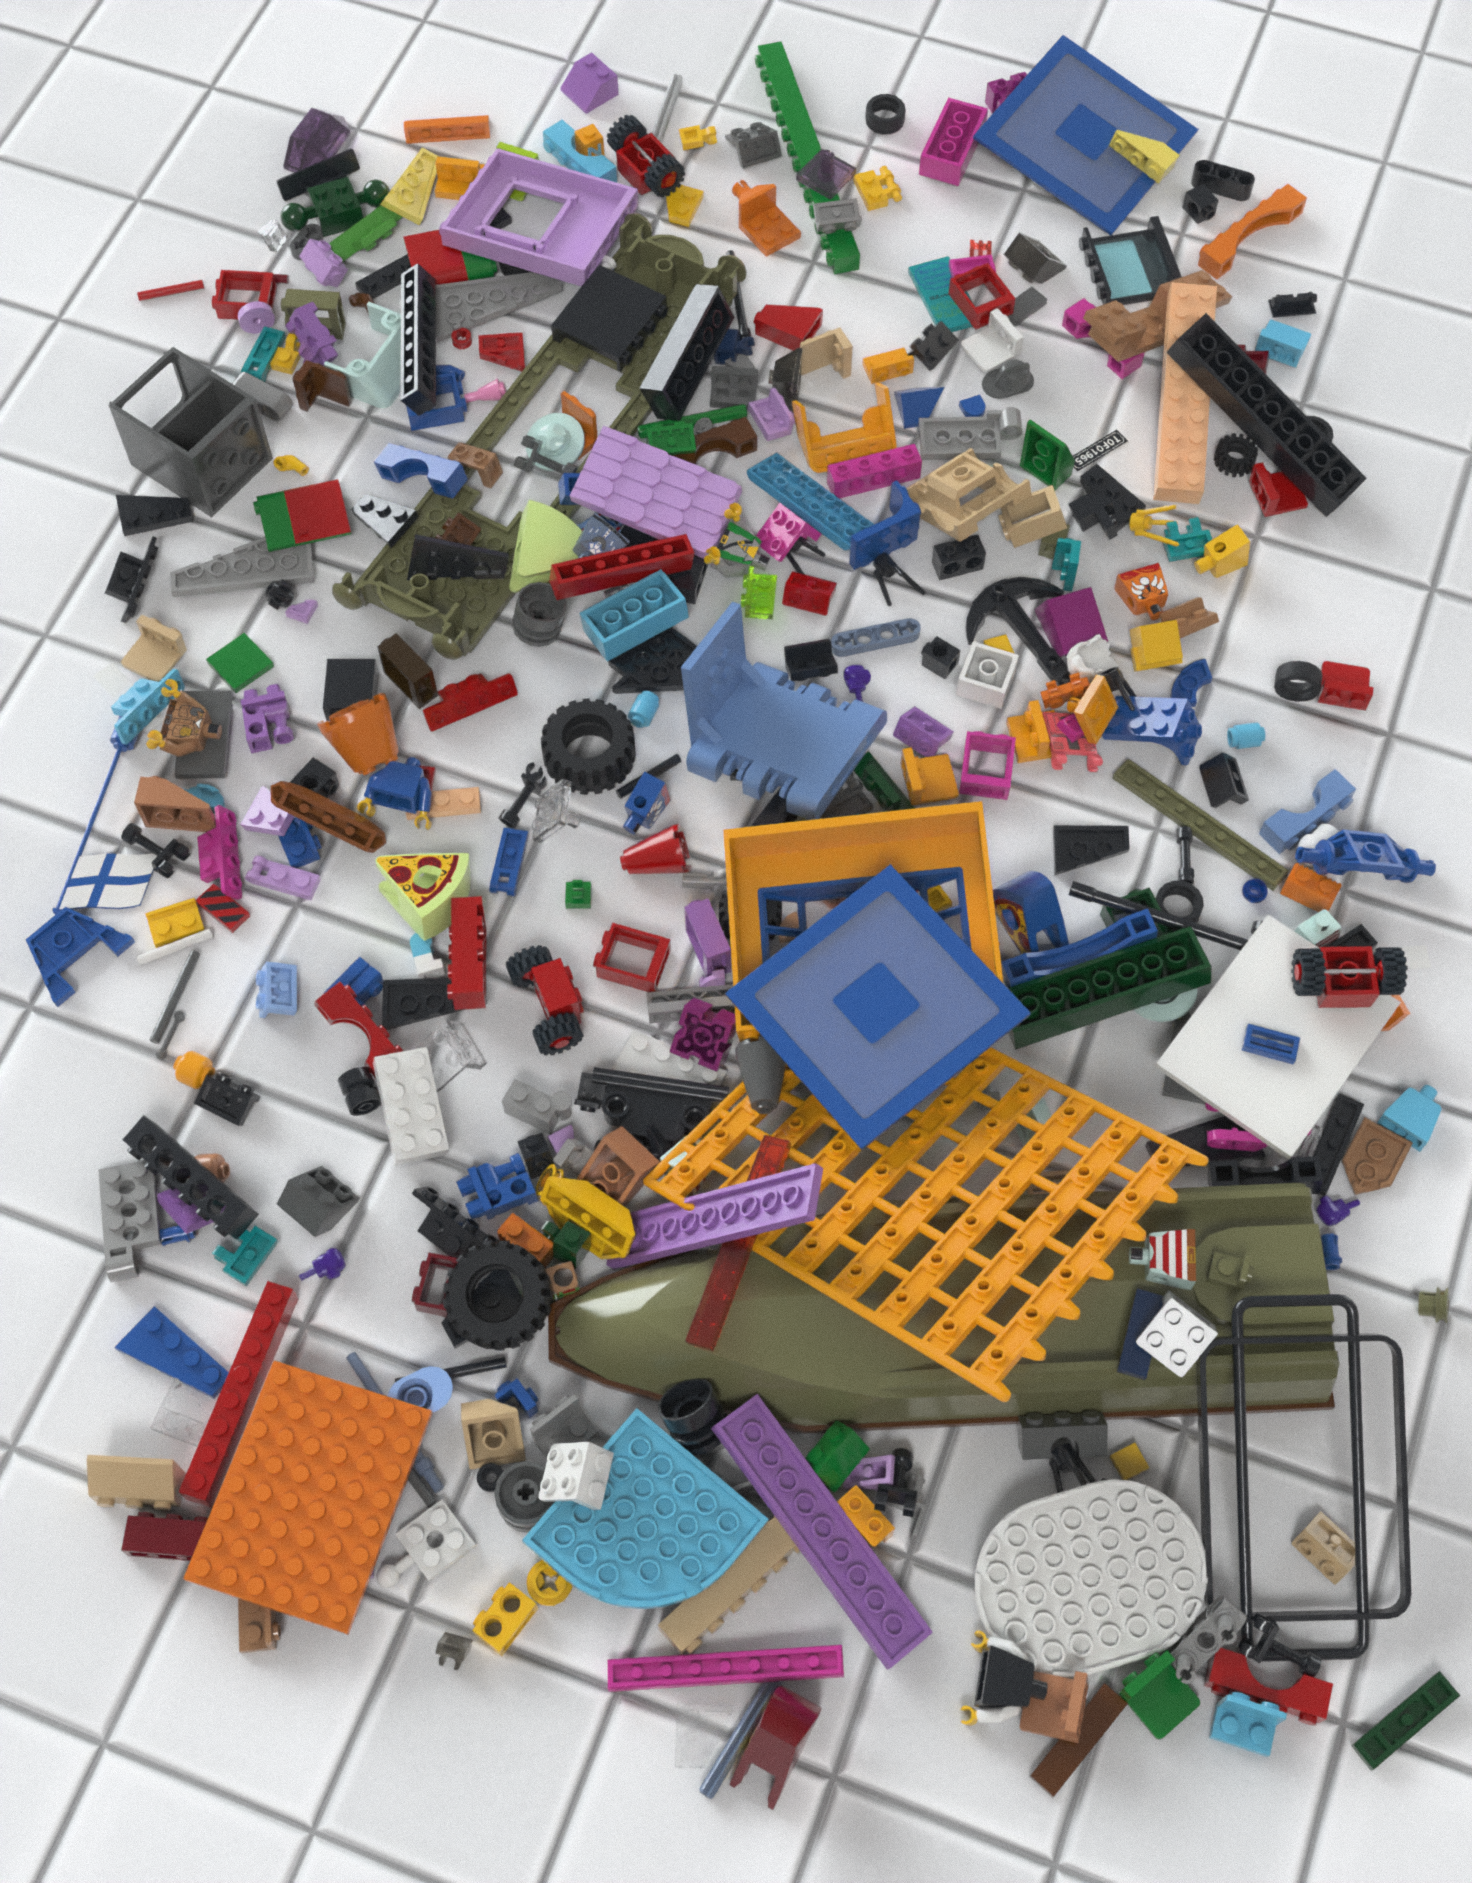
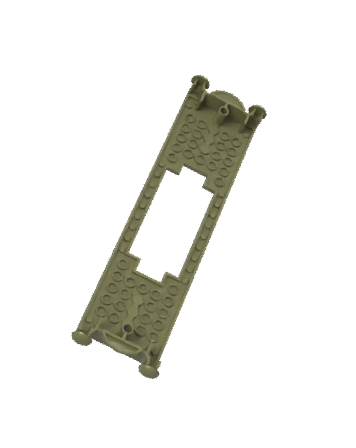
M637 213L626 215L624 223L619 228L620 248L612 257L617 265L613 271L665 295L668 313L664 319L658 322L654 333L649 334L645 339L643 347L633 355L630 364L623 368L621 371L623 375L616 383V391L631 397V399L609 428L632 437L637 432V427L642 425L652 412L651 407L640 390V386L695 285L719 286L730 308L734 297L737 295V282L744 281L747 273L744 263L733 255L720 257L715 268L705 267L702 253L694 244L674 235L651 236L652 227L650 222L644 216ZM551 334L465 444L491 452L559 364L578 373L589 358L617 370V362L566 337L561 343L553 340ZM588 456L585 458V460L582 462V464L579 466L575 473H581ZM463 466V470L469 480L476 470ZM464 484L452 499L435 494L431 487L414 508L419 517L392 548L386 544L355 584H353L351 573L346 572L342 577L341 583L333 584L332 594L336 601L347 609L356 610L361 608L362 605L366 607L369 603H372L406 621L411 620L415 622L416 626L433 634L432 645L437 653L444 658L456 660L461 658L462 655L466 656L468 652L471 653L515 595L509 589V582L522 512L519 511L506 527L472 510L481 499L479 491ZM558 494L550 507L572 519L581 505H560ZM458 512L481 528V531L470 546L509 553L504 579L461 577V579L451 580V577L429 580L424 574H415L410 580H407L415 534L435 538L437 534L442 536L445 532L442 526L449 517L454 519Z

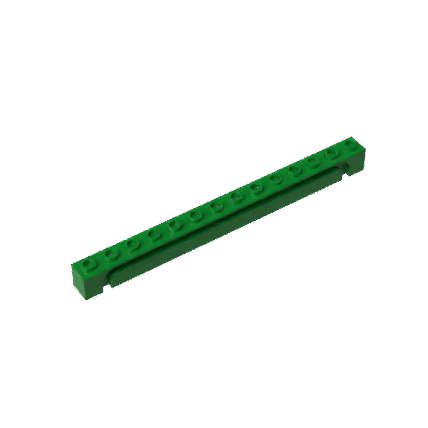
M782 41L758 45V55H755V64L757 68H760L761 82H765L766 95L771 98L772 112H776V123L778 127H781L782 140L787 142V154L789 157H792L793 171L798 173V184L800 188L803 187V197L805 203L809 204L810 218L815 220L813 209L815 203L838 201L840 198ZM814 222L815 232L817 235L820 234L821 248L826 251L827 265L832 267L834 275L859 270L860 252L852 231L838 229L834 233L824 234L823 232H817L816 222Z

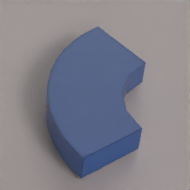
M1206 659L1195 661L1181 671L1173 684L1170 698H1185L1189 700L1191 707L1196 706L1197 691L1212 681V675Z

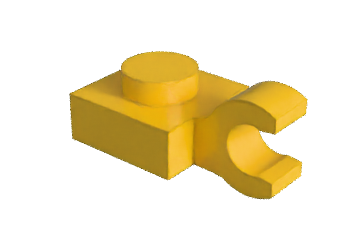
M699 125L679 129L683 151L704 147L703 142L710 145L717 143L715 126L701 130Z
M288 334L285 348L278 347L270 363L272 370L293 375L301 358L299 352H297L300 342H296L297 336L295 334Z

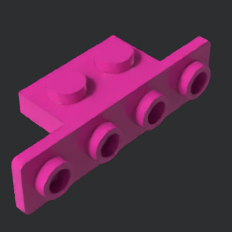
M218 805L215 807L216 828L197 837L200 879L209 883L220 878L221 892L233 899L239 900L242 898V883L236 816L233 811Z

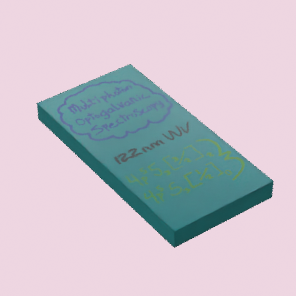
M949 256L908 267V273L934 325L942 321L951 332L973 327L948 294L950 278H952L949 269V260H951ZM966 291L965 294H966V295L968 296V298L971 300V298H970L968 292Z

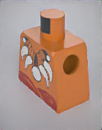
M1159 562L1117 575L1114 589L1132 614L1148 613L1151 620L1159 619V614L1163 612L1162 608L1165 606L1168 597L1167 586Z

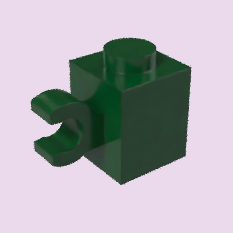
M546 1221L541 1230L543 1235L553 1242V1257L563 1263L572 1261L574 1269H577L590 1250L591 1233L569 1221L565 1223L561 1230L554 1223Z

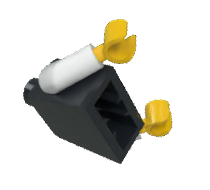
M980 1630L974 1633L976 1637L983 1638V1642L979 1645L971 1643L975 1651L982 1653L974 1706L980 1708L976 1711L970 1706H963L960 1710L971 1711L972 1715L970 1720H962L961 1723L968 1726L975 1725L977 1721L980 1723H1000L1018 1716L1021 1709L1029 1706L1030 1697L1040 1700L1045 1699L1048 1689L1047 1682L1033 1679L1034 1664L1028 1661L1027 1655L1013 1641L993 1636L988 1639L984 1632Z

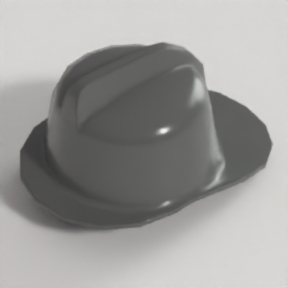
M1017 359L1006 361L1001 368L995 369L984 376L982 380L983 391L986 395L997 399L1029 391L1034 384V377L1029 371V363H1024Z

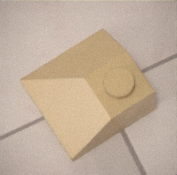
M491 1399L461 1403V1422L470 1470L481 1468L488 1463L502 1465L526 1461L518 1408Z

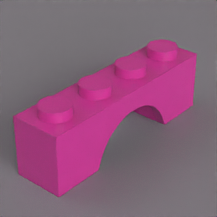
M1083 298L1064 311L1062 327L1076 339L1091 338L1088 333L1092 326L1083 317L1087 310L1096 307ZM1145 352L1120 362L1116 361L1109 354L1107 367L1121 379H1124L1142 366Z

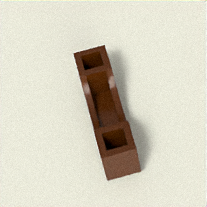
M743 417L694 435L696 453L671 456L695 465L702 456L714 451L726 452L735 458H739L757 451V435L748 419Z

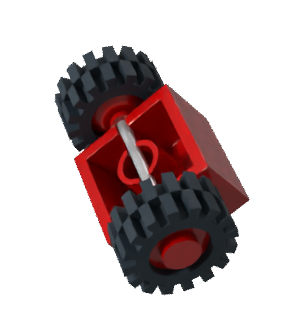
M624 115V119L622 117L618 118L619 122L615 121L613 123L614 127L609 128L611 133H607V143L616 152L617 170L634 188L638 189V193L641 196L651 190L658 197L670 196V192L674 193L676 191L675 188H679L681 186L680 182L684 181L682 177L685 176L684 167L652 133L648 134L646 132L647 129L636 117Z
M538 945L536 948L530 946L528 950L526 948L521 949L522 952H516L514 957L510 956L508 958L509 961H506V968L514 986L526 988L531 984V986L535 987L536 994L547 1021H541V1025L537 1024L535 1026L536 1029L532 1031L539 1052L547 1056L549 1053L550 1055H555L556 1052L558 1054L563 1053L565 1049L568 1051L571 1049V1046H577V1042H581L584 1037L579 1025L581 1024L580 1014L584 1013L581 1004L582 998L578 987L574 988L569 965L564 966L561 958L553 960L546 946Z
M1372 946L1296 949L1295 953H1293L1294 960L1291 963L1293 969H1291V973H1293L1291 980L1294 982L1293 990H1295L1297 996H1317L1319 1008L1371 1007L1379 995H1401L1404 993V987L1407 985L1405 979L1408 978L1406 974L1408 966L1405 965L1407 959L1404 957V951L1399 947L1376 948L1374 953Z

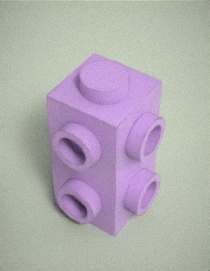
M309 239L299 256L305 263V267L313 272L317 277L316 280L323 286L338 287L348 271L342 263V258L331 250V245L324 240Z

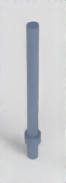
M350 1353L346 1359L365 1388L384 1395L357 1353ZM419 1449L414 1468L420 1477H425L434 1493H438L444 1488V1485L433 1470L435 1466L429 1457H425Z

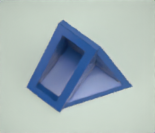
M945 387L911 388L894 391L904 429L918 427L919 418H929Z

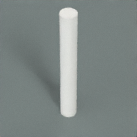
M210 928L136 957L139 964L143 965L211 939L213 936Z

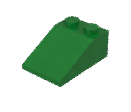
M1030 419L1026 426L1019 466L1047 486L1053 485L1055 491L1072 475L1075 460L1064 442Z

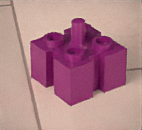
M1026 72L1011 75L1008 81L1001 78L987 82L985 103L991 113L996 111L1027 76Z
M693 997L684 1005L678 1023L683 1027L675 1033L669 1052L687 1060L692 1056L700 1058L699 1065L717 1072L726 1063L732 1046L728 1042L736 1034L735 1014L724 1009L715 1013L711 1011L712 1004Z

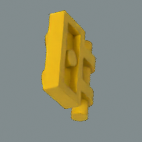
M887 166L880 167L881 175L876 176L874 170L853 176V182L867 211L888 206V199L893 198L895 202H899L902 199L901 189L894 182V175L891 170H888ZM882 185H887L888 188L883 189Z

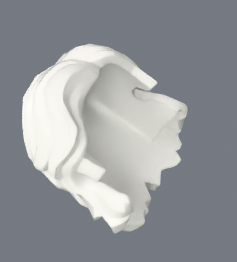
M1099 634L1086 642L1077 643L1066 656L1070 674L1079 672L1080 679L1087 677L1089 683H1091L1096 675H1100L1105 670L1112 667L1119 668L1117 661L1109 657L1112 655V652L1109 651L1110 643H1106L1107 641L1103 640Z

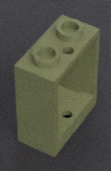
M301 289L286 290L285 298L281 299V311L285 312V325L290 321L289 318L296 308L314 302L318 310L328 311L329 318L317 317L320 323L327 327L330 336L334 335L336 339L343 340L346 318L340 292Z

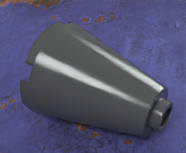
M758 1036L759 1041L750 1042V1038L737 1045L735 1049L736 1059L751 1108L759 1114H769L778 1107L786 1063L762 1036Z

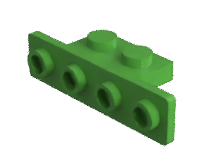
M380 205L329 243L331 250L340 256L343 261L359 250L365 249L369 251L377 245L375 242L380 237L385 239L393 233L391 229L397 225L396 222L402 216Z

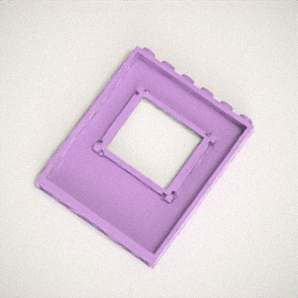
M497 148L493 155L489 156L485 166L479 170L475 180L469 184L465 194L461 195L455 208L451 209L447 219L441 223L439 234L444 246L582 286L596 267L602 263L603 257L607 255L620 235L619 228L624 223L625 216L634 213L637 209L638 189ZM514 189L564 203L540 241L489 226Z

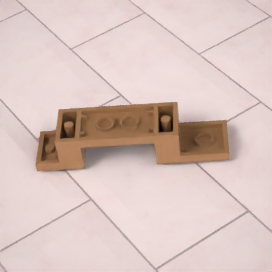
M1201 270L1161 284L1149 307L1130 313L1124 308L1123 304L1115 300L1087 310L1083 319L1092 326L1088 335L1116 361L1120 362L1164 345L1167 296L1172 282L1217 286L1216 308L1229 304L1233 296L1223 286L1214 281L1207 272Z

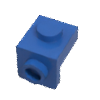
M518 1378L512 1382L510 1380L504 1382L498 1387L497 1393L494 1395L496 1401L503 1404L514 1397L529 1418L539 1412L536 1405L539 1399L530 1387L525 1389Z

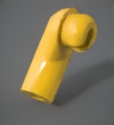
M293 455L278 456L273 461L274 467L279 471L295 470L301 476H305L309 471V467Z

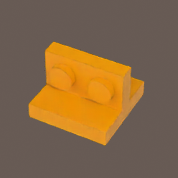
M437 156L435 164L438 180L434 191L435 198L459 200L461 195H464L467 191L469 184L475 180L479 170L485 165L479 164V161Z
M1038 700L1029 701L1024 715L1007 717L1006 724L1010 737H1016L1014 753L1017 763L1051 758L1050 739Z

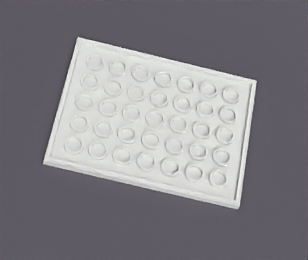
M1268 914L1154 1067L1289 1160L1401 1002L1391 995H1379L1371 1007L1319 1008L1317 996H1297L1295 990H1293L1294 982L1291 980L1293 977V973H1291V969H1293L1291 963L1294 960L1293 953H1295L1296 949L1318 947ZM1248 1023L1300 1037L1296 1062L1289 1064L1242 1051ZM1252 1034L1253 1037L1261 1038L1264 1040H1273L1279 1044H1283L1290 1047L1293 1046L1292 1044Z

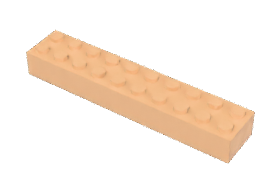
M1172 282L1169 289L1166 308L1153 500L1199 504L1204 493L1210 397L1166 352L1205 313L1215 321L1217 286Z

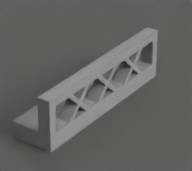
M733 984L648 992L646 996L649 1024L679 1021L684 1005L693 997L712 1004L711 1011L715 1013L724 1009L735 1014V1005L726 994H722L730 990ZM707 994H715L716 996H718L705 998ZM687 996L691 998L689 1000H680L682 997ZM664 999L666 1002L652 1003V1000Z

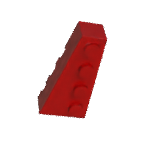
M482 896L451 898V925H449L451 945L448 946L449 960H452V964H448V978L452 980V984L447 985L448 1000H453L454 1010L486 1008L487 928Z

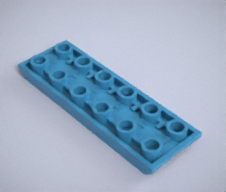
M778 453L773 454L747 470L750 481L843 550H850L851 535L874 525Z

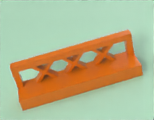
M489 115L407 120L404 122L406 144L490 138Z

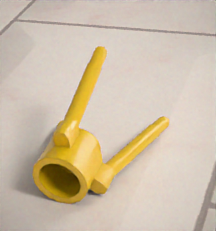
M1176 505L1137 510L1136 513L1131 514L1130 530L1135 532V536H1144L1176 547L1179 546V543L1146 532L1151 530L1152 525H1166L1167 522H1173L1169 520H1152V516H1148L1149 514L1174 510Z

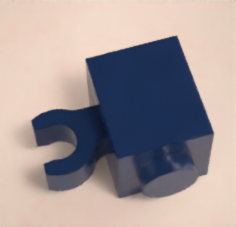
M728 329L714 355L715 364L725 365V360L731 358L732 362H736L739 354L753 355L751 346H755L754 338L745 337L741 340L738 329Z

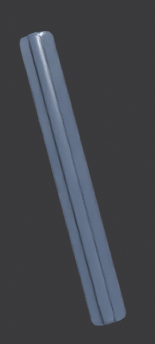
M784 1681L764 1682L700 1786L699 1791L701 1794L709 1799L714 1798L758 1725L774 1691Z

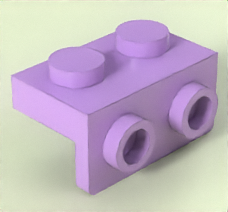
M776 388L770 389L769 397L748 403V411L767 441L791 435L793 424L795 423L794 414L792 411H789L783 396L778 393Z

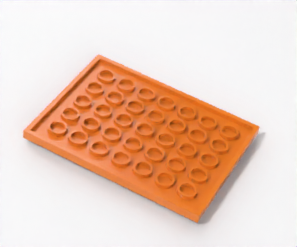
M274 1360L183 1579L187 1582L349 1635L431 1420L432 1410Z

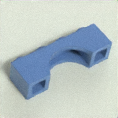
M1334 769L1317 782L1312 793L1316 806L1313 810L1306 813H1292L1281 809L1264 821L1259 835L1277 853L1281 854L1286 849L1290 851L1299 844L1303 836L1312 834L1322 822L1326 824L1331 821L1336 815L1335 812L1339 809H1347L1354 801L1352 797L1356 788Z

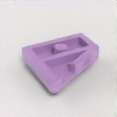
M262 786L244 817L241 826L247 831L284 836L294 816L275 807L271 803V792Z

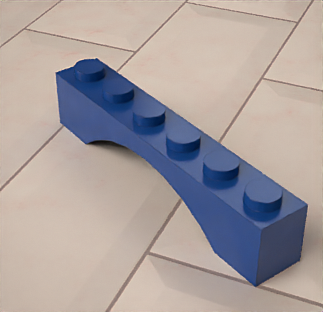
M1147 908L1125 916L1102 931L1075 943L1046 951L1024 953L1002 961V973L1008 988L1157 938L1158 930Z

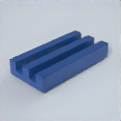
M1248 1023L1242 1051L1289 1064L1296 1062L1300 1037ZM1252 1034L1292 1044L1293 1046L1290 1047L1283 1044H1279L1273 1040H1264L1261 1038L1253 1037Z

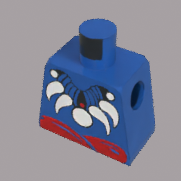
M644 771L625 804L628 819L624 823L623 828L626 831L635 835L640 826L647 829L653 826L671 801L665 782Z

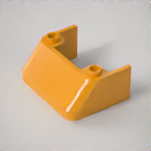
M880 382L874 383L878 405L869 407L864 411L862 415L863 427L821 436L817 424L807 421L805 406L797 400L792 401L797 436L807 464L814 472H827L828 465L897 448L888 387Z

